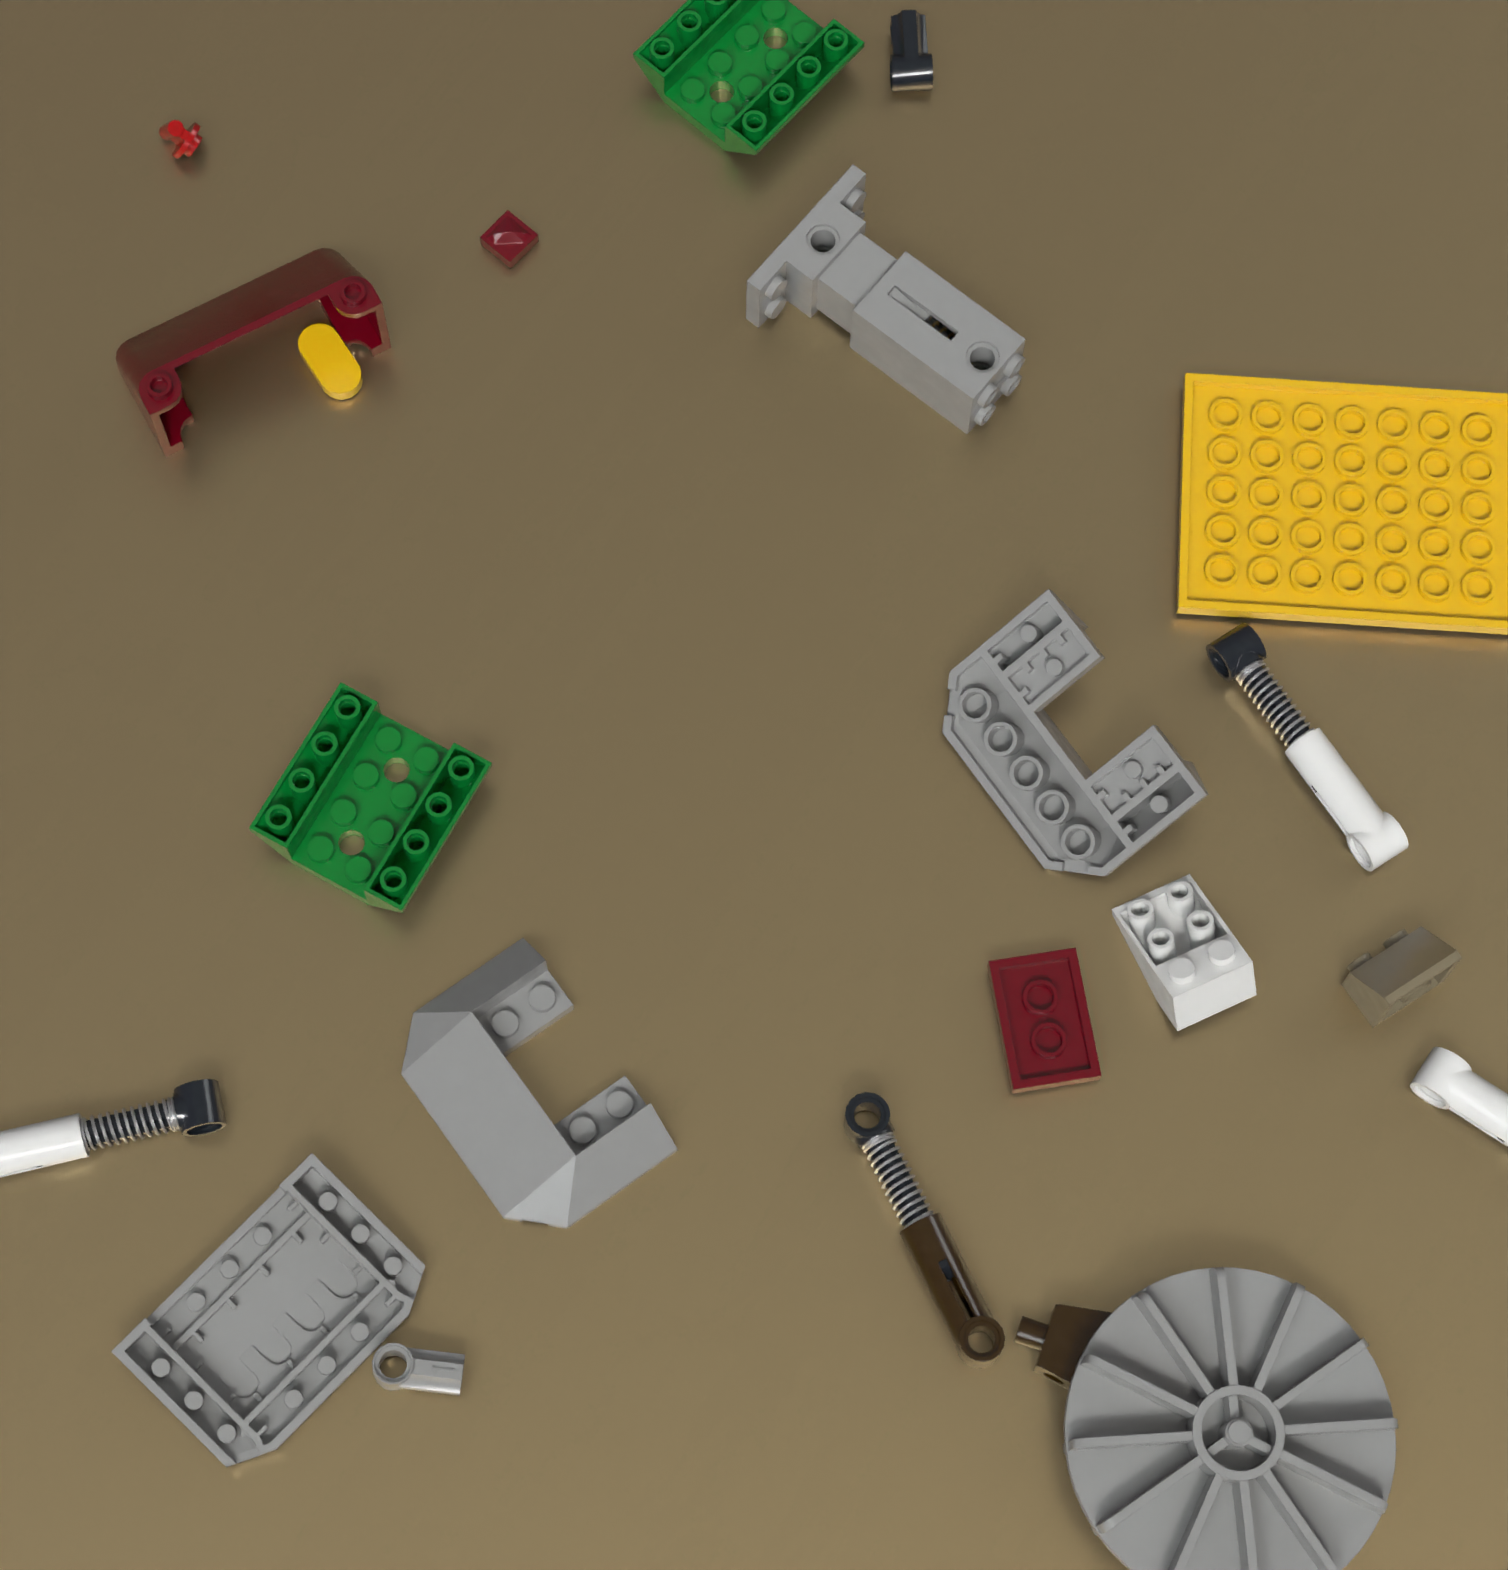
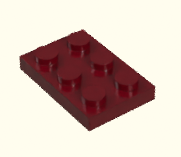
M1076 947L988 961V973L1012 1094L1100 1080L1102 1075Z

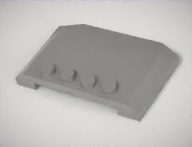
M311 1153L226 1241L147 1319L144 1318L111 1352L226 1467L277 1450L409 1316L425 1264Z

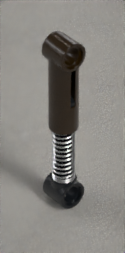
M864 1092L857 1094L850 1099L846 1106L843 1125L845 1133L851 1141L858 1145L859 1149L864 1150L863 1152L868 1155L867 1160L872 1161L871 1167L876 1168L874 1174L880 1175L878 1178L879 1182H884L881 1188L887 1189L885 1195L890 1197L889 1203L894 1204L892 1209L898 1211L896 1217L902 1218L900 1221L901 1225H906L904 1230L900 1232V1235L956 1344L958 1356L963 1363L972 1368L982 1369L989 1367L997 1361L1005 1343L1003 1328L994 1320L941 1214H933L934 1211L932 1210L928 1211L927 1208L930 1204H925L926 1196L920 1195L923 1189H917L916 1186L919 1185V1182H914L915 1175H910L909 1173L912 1168H906L905 1165L908 1161L902 1160L904 1153H899L898 1151L901 1147L895 1146L897 1139L893 1135L895 1129L889 1120L890 1110L888 1104L881 1096L875 1093ZM868 1110L876 1114L879 1123L872 1128H863L857 1124L854 1117L858 1112ZM948 1282H952L970 1318L969 1320H967ZM974 1332H984L991 1338L993 1347L989 1352L978 1353L970 1347L968 1336Z

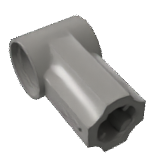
M387 1343L381 1346L374 1354L372 1360L373 1375L376 1382L382 1388L390 1391L407 1389L460 1396L465 1354L408 1348L399 1343ZM390 1356L401 1357L407 1365L405 1372L397 1378L386 1377L380 1370L381 1363Z

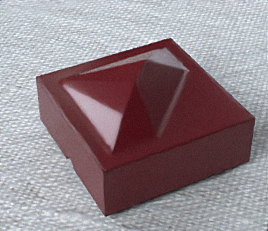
M509 210L480 237L481 245L510 269L539 242L538 234Z

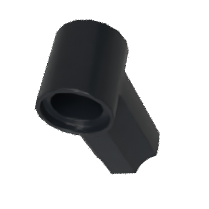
M902 10L897 15L891 16L890 22L892 55H890L891 92L932 90L933 59L932 54L928 53L926 16L918 13L916 10Z

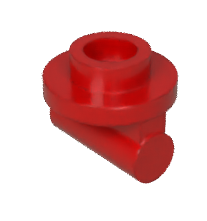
M172 120L162 125L159 129L162 139L171 140L176 144L172 152V156L176 159H179L183 154L190 157L203 138L197 134L200 125L196 122L186 130L182 122Z

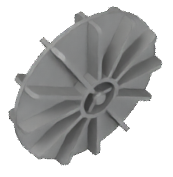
M1212 1267L1190 1270L1157 1281L1132 1295L1106 1318L1087 1343L1075 1367L1065 1404L1063 1454L1066 1456L1067 1468L1075 1495L1095 1536H1098L1108 1550L1129 1570H1342L1363 1548L1373 1533L1381 1515L1385 1514L1395 1470V1429L1399 1428L1398 1419L1393 1417L1391 1402L1384 1380L1367 1349L1369 1344L1365 1338L1360 1339L1351 1326L1334 1309L1314 1294L1305 1290V1286L1256 1270L1235 1267Z

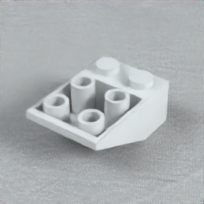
M1190 874L1111 909L1112 915L1154 997L1177 1031L1257 995L1253 961Z

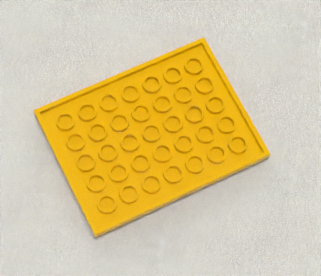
M1185 373L1182 401L1176 613L1508 635V393Z

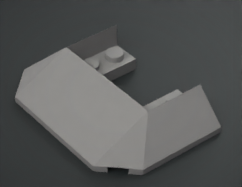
M1048 589L949 672L947 689L950 690L947 715H944L942 733L1044 869L1107 877L1209 794L1193 762L1183 760L1156 725H1152L1095 773L1090 771L1044 708L1105 657L1084 631L1088 626L1052 590Z
M524 938L508 947L413 1013L401 1074L504 1219L520 1222L522 1220L548 1224L551 1227L568 1229L674 1154L678 1149L652 1104L646 1105L626 1076H623L555 1125L549 1119L505 1057L574 1010V1005L548 971L546 960Z

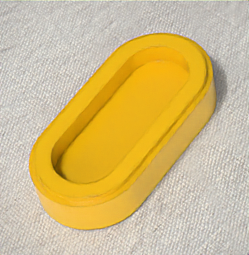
M317 323L306 327L298 338L300 355L323 391L329 397L338 400L349 399L356 395L363 383L361 369L339 334L333 327L327 324Z

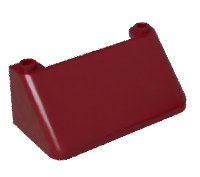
M321 248L122 343L116 352L115 358L118 369L165 457L184 449L181 438L182 430L185 425L194 422L193 416L182 397L183 388L174 368L315 300H318L330 324L339 334L347 348L352 346V343L361 344L369 349L373 357L390 349L391 343L383 304L371 283L339 252L329 248Z

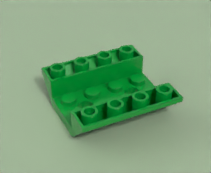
M687 0L633 53V58L664 103L724 151L757 155L864 48L865 42L835 19L825 28L821 27L788 0ZM772 36H779L786 41V44L782 48L772 49L765 44V40ZM724 89L729 91L733 97L727 102H717L711 98V94L716 90Z
M340 682L249 829L297 867L368 905L403 913L491 769L492 762L456 743H453L449 750L381 714L377 701ZM395 763L405 764L410 770L409 775L401 782H392L385 777L389 766ZM349 836H359L365 841L364 848L358 854L347 855L340 850L342 841Z

